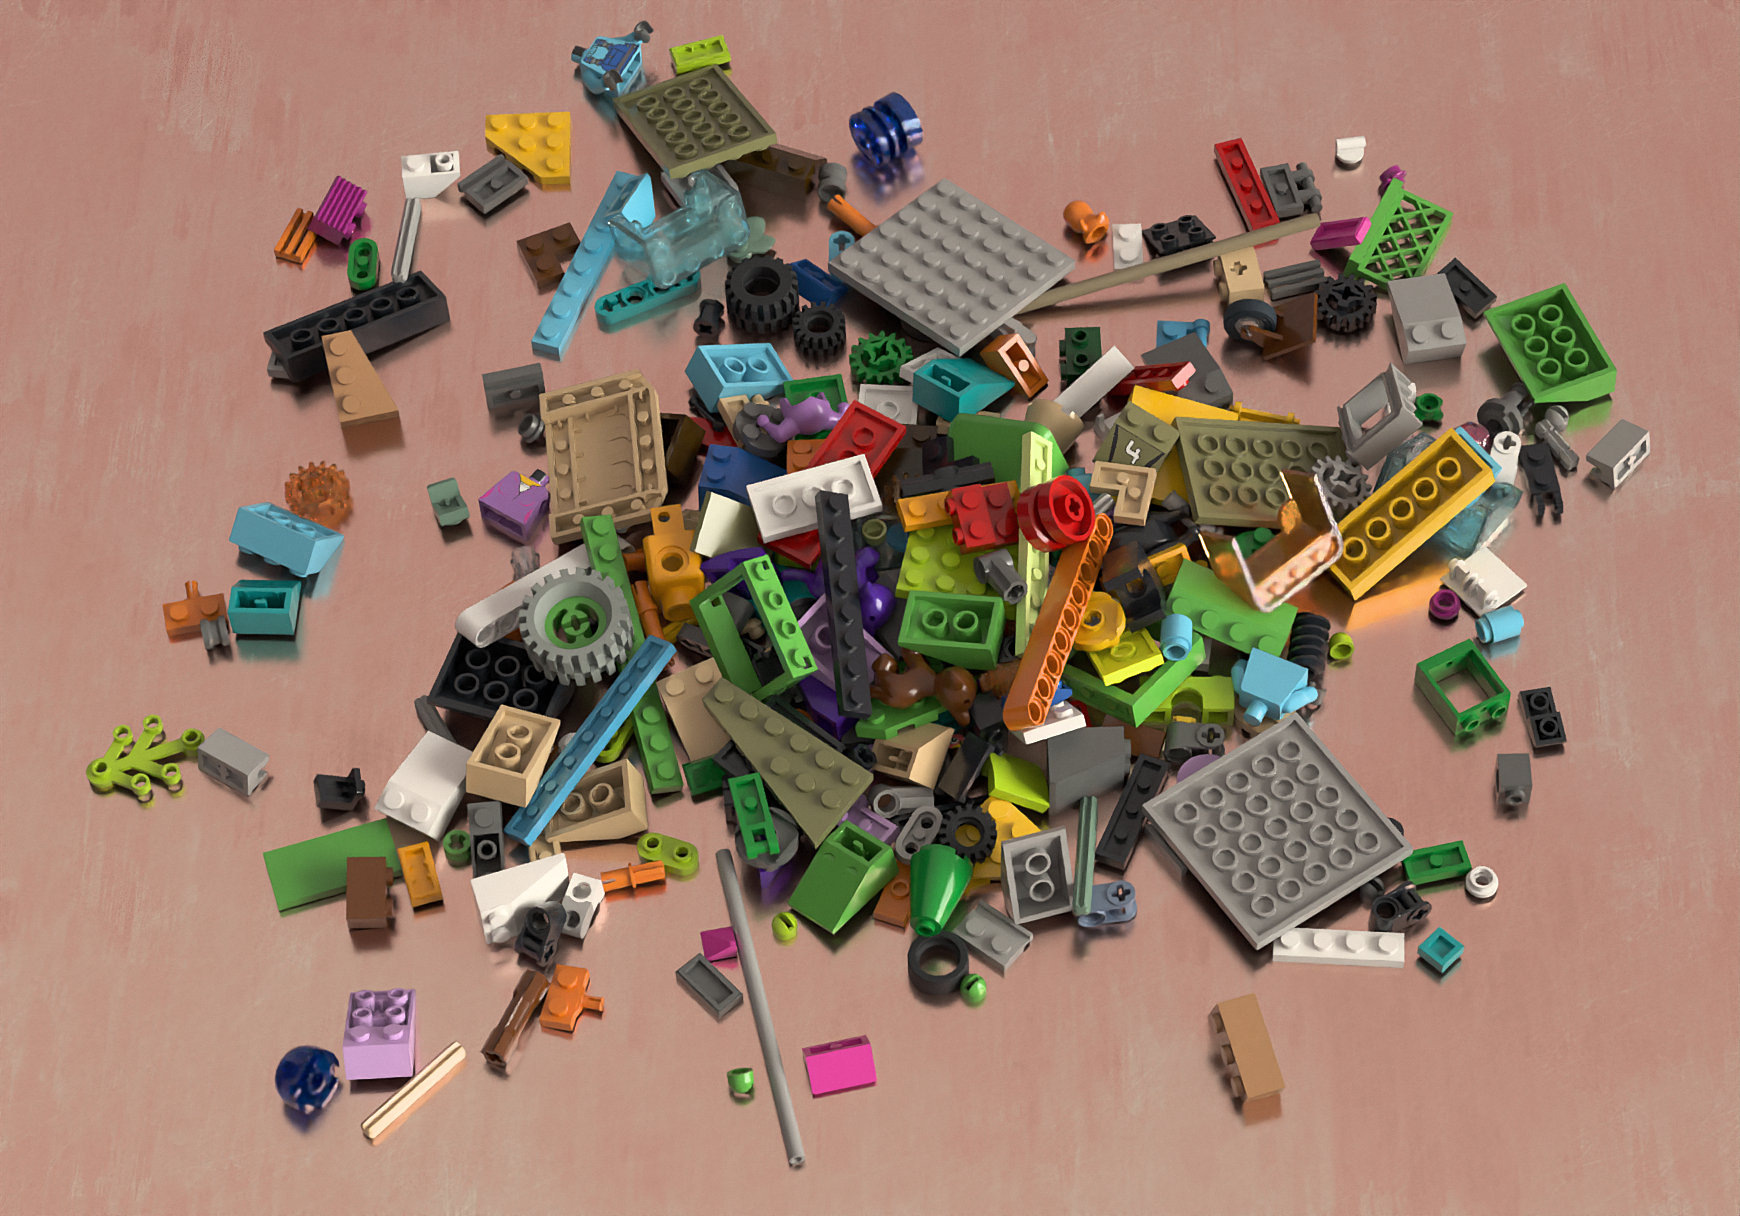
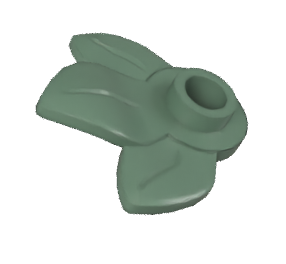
M748 217L741 224L729 220L723 225L721 239L725 243L727 256L733 262L742 263V259H750L752 254H763L769 251L775 244V238L764 235L765 222L762 217Z

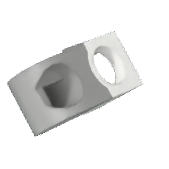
M573 873L561 904L566 910L567 915L561 933L581 939L585 937L597 904L601 903L605 894L601 880Z

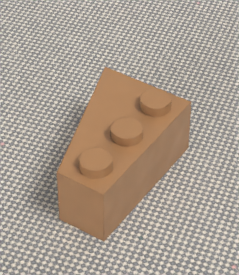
M352 331L321 336L341 429L400 417L397 406Z
M1255 993L1217 1003L1207 1017L1220 1046L1223 1061L1228 1066L1232 1076L1231 1086L1235 1096H1240L1242 1103L1246 1104L1280 1094L1286 1086Z

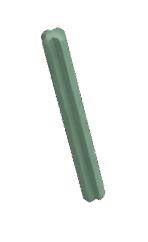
M1084 796L1080 800L1072 901L1073 913L1077 916L1081 914L1088 915L1091 911L1098 815L1097 798L1094 796Z

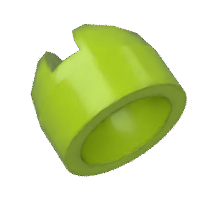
M1337 632L1329 639L1328 648L1330 655L1334 659H1346L1354 653V644L1348 634Z
M780 912L775 915L772 920V933L776 938L789 940L797 934L798 925L793 914ZM783 921H786L791 927L788 929Z

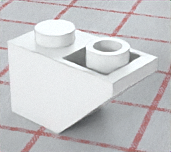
M458 151L401 156L402 178L406 199L409 197L412 199L415 197L419 199L435 198L460 177Z

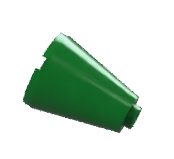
M926 844L921 846L919 852L915 853L914 851L911 855L910 926L918 935L923 937H931L941 932L973 877L974 866L971 860L966 855L964 859L957 856L956 849L950 846Z

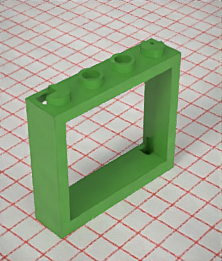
M768 554L742 562L689 601L722 677L763 704H766L775 694L781 695L818 670ZM743 579L748 586L785 673L763 688L722 596ZM804 659H806V662L809 666L807 669H804V667H806Z
M1121 605V606H1122V609H1123V611H1124V614H1125V618H1126V613H1125L1124 607H1123V605ZM1162 620L1145 627L1152 639L1160 642ZM1192 631V649L1188 656L1180 661L1168 659L1133 695L1113 685L1105 686L1101 679L1067 663L1060 679L1062 683L1072 689L1071 697L1137 728L1206 659L1203 638L1197 632ZM1072 647L1071 650H1070V653H1069V656H1068L1067 661H1068L1073 655H1075V654L1078 652V650H1075V649Z

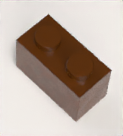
M347 857L346 920L348 929L387 928V917H393V898H387V886H393L394 874L393 867L387 866L386 857Z

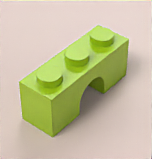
M1150 675V676H1140V677H1139V688H1140L1152 675ZM1189 675L1141 724L1168 725L1171 723L1172 710L1179 705L1189 704L1195 706L1200 711L1202 724L1213 723L1233 726L1235 708L1232 677L1221 675L1193 677Z

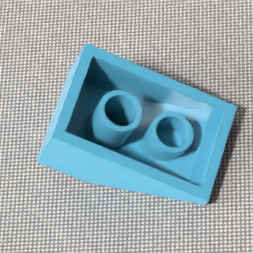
M770 343L697 346L685 369L686 375L710 413L719 412L717 404L720 398L746 394L749 401L752 402L751 398L754 395L761 394L765 400L783 393V382L793 380Z

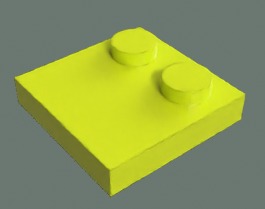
M1125 628L1117 646L1099 651H1086L1087 656L1105 686L1120 683L1128 677L1150 671L1154 667L1164 664L1162 653L1146 628H1142L1134 633H1131L1129 628Z

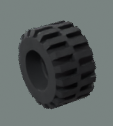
M754 255L753 259L744 258L741 260L742 264L736 263L732 266V271H729L726 275L725 295L727 313H729V318L732 322L736 321V326L739 328L746 327L747 332L753 333L756 330L759 334H765V331L768 330L773 333L777 331L778 327L785 328L788 326V321H793L795 313L799 310V290L796 272L792 271V266L789 263L784 264L783 259L780 258L772 259L771 255H765V257ZM761 292L771 293V294L766 295V296H755V295H754V294H756V293H761Z

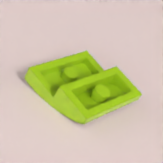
M990 753L981 769V775L988 777V795L1044 813L1050 807L1049 793L1045 776L1039 765L1006 753H1002L1001 757L995 753Z

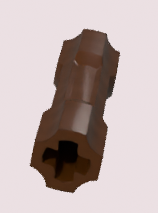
M529 969L523 972L513 991V998L498 1026L491 1031L480 1051L486 1060L502 1066L509 1062L518 1045V1039L523 1028L551 984L545 975Z

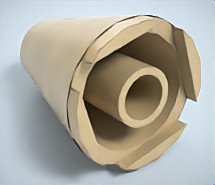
M1034 399L1033 403L1030 402L1027 407L1024 421L1040 423L1049 429L1064 455L1081 435L1084 428L1083 421L1072 411L1070 415L1062 412L1063 406L1047 399Z

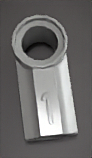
M878 784L871 788L867 797L870 807L884 818L914 812L921 806L934 807L933 789L919 785L888 786L886 784ZM890 794L891 802L889 805L883 808L878 807L879 798L882 795Z

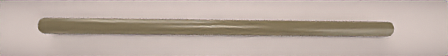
M1317 212L1051 289L1045 291L1015 315L1320 227V220Z

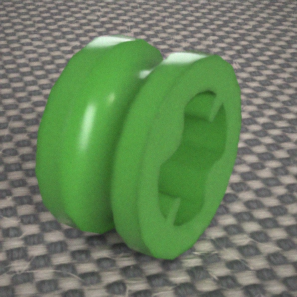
M453 830L444 837V852L449 860L463 862L471 856L470 835L467 832ZM459 842V845L463 843L464 847L457 850V847L453 849L452 845Z

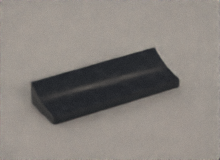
M420 270L408 275L404 283L392 281L265 331L263 335L266 344L278 358L291 382L294 383L328 369L321 336L351 330L362 350L367 354L450 321V314L446 296Z

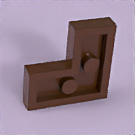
M570 222L516 241L517 248L538 289L562 281L565 274L557 258L576 252L581 243Z

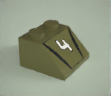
M1129 401L1113 424L1092 462L1102 461L1155 468L1157 474L1172 452L1181 432Z

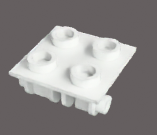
M1485 546L1465 561L1458 560L1457 558L1451 560L1448 564L1450 571L1440 578L1479 617L1484 613L1494 611L1527 587V584Z

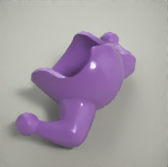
M820 392L816 398L810 396L805 401L794 406L790 404L787 398L779 399V404L784 420L779 425L770 423V419L766 415H760L757 418V424L761 428H765L775 441L784 443L798 434L813 435L821 430H833L850 405L846 402H841L837 406V413L830 408V403L823 392Z

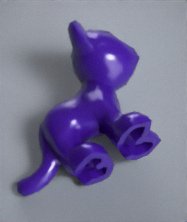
M865 547L857 550L855 562L863 629L874 638L875 630L881 628L889 620L897 604V597H895V594L889 587L874 583L880 577L874 569L879 560L880 553ZM821 556L814 573L794 568L782 570L780 576L783 581H800L805 583L810 594L817 600L825 593Z

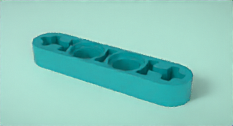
M683 265L604 295L595 302L596 319L605 325L615 324L693 294L701 287L700 270L693 265ZM658 286L669 288L667 292L662 294L654 291ZM631 296L642 298V301L636 304H631L627 300Z

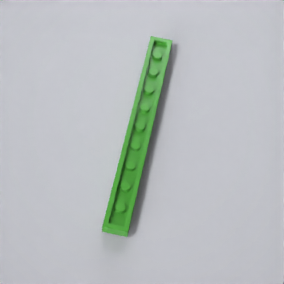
M611 514L582 517L579 524L591 569L599 571L602 580L609 576L614 580L615 587L619 586L621 588L634 628V637H631L633 642L631 651L625 650L627 659L623 665L616 661L620 675L645 642ZM655 679L630 712L651 794L681 791L684 786Z

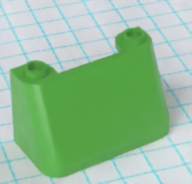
M966 413L957 414L950 423L947 436L954 440V461L974 455L980 459V464L991 462L995 483L1016 480L1019 492H1021L1022 435L1031 431L1052 442L1051 479L1064 475L1069 468L1053 434L1040 423Z

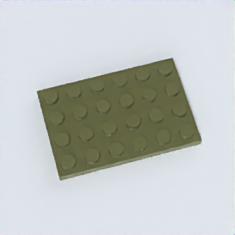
M717 64L612 99L614 109L671 180L684 178L689 173L701 169H710L716 164L727 160H736L742 155L753 151L765 150L768 146L778 143L775 131Z
M1175 417L1172 421L1171 426L1181 432L1176 442V447L1194 524L1330 531L1348 516L1345 512L1342 517H1339L1335 510L1328 514L1325 505L1317 506L1318 498H1310L1309 495L1313 489L1306 487L1309 481L1307 475L1318 459L1323 461L1325 456H1329L1333 461L1337 455L1341 457L1342 462H1346L1349 459L1345 453L1346 447L1341 437V427Z

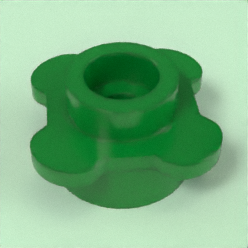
M1425 393L1415 398L1414 405L1417 409L1414 414L1420 421L1434 420L1438 422L1443 419L1444 414L1441 412L1443 400L1433 393Z

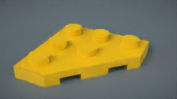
M570 112L486 115L485 139L487 145L503 152L506 155V159L521 170L526 169L542 185L570 184Z
M990 796L980 807L983 808V813L988 811L991 814L992 821L995 820L997 830L996 844L991 856H987L985 862L982 864L979 862L975 863L972 879L1001 880V841L1041 831L1011 802ZM963 825L956 830L955 837L959 844L970 847L979 842L980 833L972 825Z

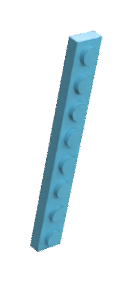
M616 171L531 340L533 349L560 355L618 238V235L603 217L627 180L636 177V175Z

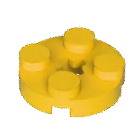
M1092 592L1072 647L1078 651L1092 652L1117 646L1126 625L1125 614L1120 603L1112 599L1111 595L1105 592ZM1093 617H1098L1100 621L1095 626L1086 625V623L1092 622Z

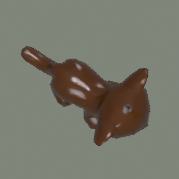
M902 647L900 653L907 665L904 668L905 672L900 674L897 662L887 653L881 654L872 663L871 668L874 671L875 685H869L871 698L879 700L886 706L894 709H905L911 707L924 697L935 696L938 702L951 713L960 726L965 727L970 723L968 710L976 699V685L974 676L963 667H949L937 674L930 667V662L923 656L924 654Z

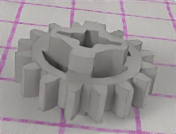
M1339 455L1333 461L1329 456H1325L1323 461L1318 459L1307 475L1309 481L1306 487L1313 489L1309 496L1310 498L1319 499L1318 507L1325 505L1328 514L1335 510L1338 516L1342 517L1345 512L1349 515L1371 496L1369 492L1373 487L1366 483L1369 476L1359 473L1362 468L1360 465L1354 468L1351 466L1352 461L1350 459L1342 462Z

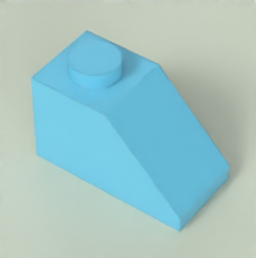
M645 173L628 179L603 217L624 243L634 239L640 240L650 232L649 226L656 217L651 177Z

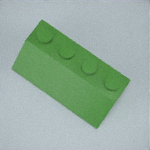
M1185 558L1166 598L1167 616L1171 614L1187 616L1192 621V630L1249 655L1254 647L1279 657L1298 610L1295 606Z

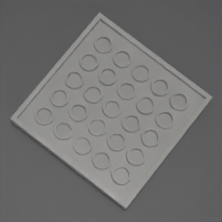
M943 178L829 261L828 271L960 357L1001 326L1006 320L1073 271L1076 260L951 181Z
M1297 712L1142 805L1143 814L1256 951L1412 855L1413 852L1411 844Z

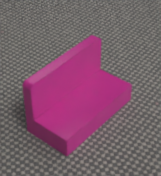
M866 1035L802 1048L813 1094L862 1085L877 1080L871 1043Z

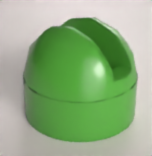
M978 974L966 975L960 984L961 996L968 1002L981 1001L986 995L985 980ZM974 983L968 991L966 988Z
M737 1068L726 1073L729 1087L735 1093H746L754 1084L752 1068Z

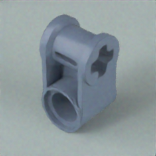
M1124 880L1092 885L1091 911L1088 915L1081 914L1077 916L1079 925L1095 927L1101 924L1131 920L1137 913L1134 886Z

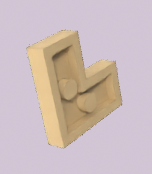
M1096 461L1090 482V493H1107L1111 496H1118L1113 515L1114 522L1145 526L1157 476L1156 469Z

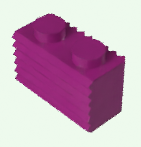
M336 176L308 229L336 245L340 244L343 237L348 240L356 227V224L352 223L354 216L360 219L367 206V203L363 201L367 191L362 190L361 187H357L356 184H352L350 181H346L341 176Z

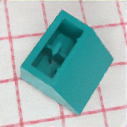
M239 580L231 587L228 616L233 633L294 635L301 581Z

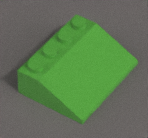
M1565 283L1483 312L1486 321L1534 403L1589 401L1615 391L1617 369Z

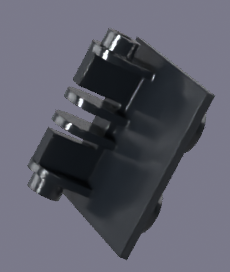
M1184 215L1176 221L1156 223L1151 228L1142 230V234L1160 252L1156 254V259L1206 245L1216 239V236L1196 215Z

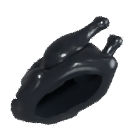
M1183 505L1178 509L1165 512L1148 511L1145 526L1124 523L1112 525L1113 535L1106 554L1138 539L1147 557L1179 543L1185 544L1187 548L1191 543L1202 537V532L1196 526H1191L1185 534L1178 538L1174 529L1170 526L1174 522L1193 518L1189 505Z

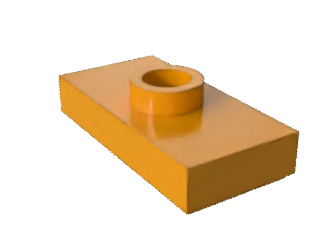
M428 841L398 848L397 853L412 907L442 900L443 895Z

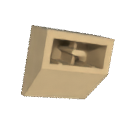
M933 723L915 728L912 724L897 730L898 736L888 740L875 739L872 752L876 755L877 763L870 770L895 780L934 790L954 729Z

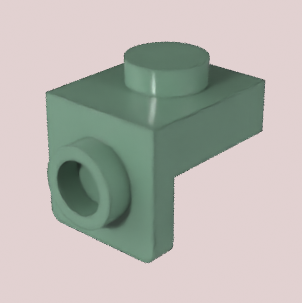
M454 477L427 486L433 512L441 526L456 525L463 519L470 517L468 507L460 494Z

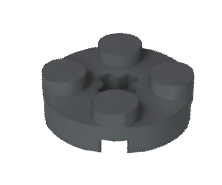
M753 402L746 403L737 414L732 431L736 441L738 442L740 439L746 445L744 449L758 457L772 458L776 457L783 450L785 452L787 450V441L778 443L768 432L767 434L761 433V429L758 428L760 426L757 424V418L760 415H766L770 419V423L779 425L784 420L781 408L776 409Z
M769 807L780 853L770 855L769 852L757 855L758 858L748 860L739 823H737L735 828V848L741 859L747 864L762 868L767 872L777 870L780 865L787 863L795 855L799 844V833L792 816L781 809ZM760 835L753 837L754 842L761 841Z

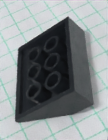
M457 632L426 702L428 705L492 721L501 705L557 719L569 703L577 683L575 679H570L569 686L560 684L558 675L551 681L545 677L544 670L539 673L534 667L533 661H530L523 642L501 637L493 643L480 648Z

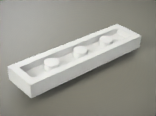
M1292 928L1273 940V961L1403 968L1404 933Z

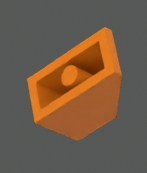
M1018 333L999 335L979 353L989 369L1014 381L1015 386L1012 389L1026 399L1031 398L1049 381Z

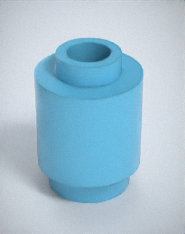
M1511 605L1481 615V618L1475 620L1476 632L1482 643L1489 642L1492 644L1520 635L1521 628L1524 627L1521 612L1518 609L1515 610Z
M1171 614L1161 622L1160 649L1169 660H1183L1192 649V621L1187 616Z

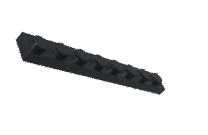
M820 490L815 495L838 716L867 720L872 715V705L848 494Z

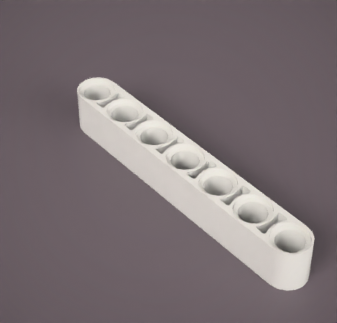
M617 535L621 553H634L635 548ZM585 543L464 610L456 620V630L477 647L483 648L519 628V624H521L519 610L524 609L522 601L525 595L533 598L531 587L536 583L541 587L545 585L543 577L552 574L553 578L556 579L561 577L559 570L566 568L569 575L576 573V567L585 568L586 575L590 576L592 569Z

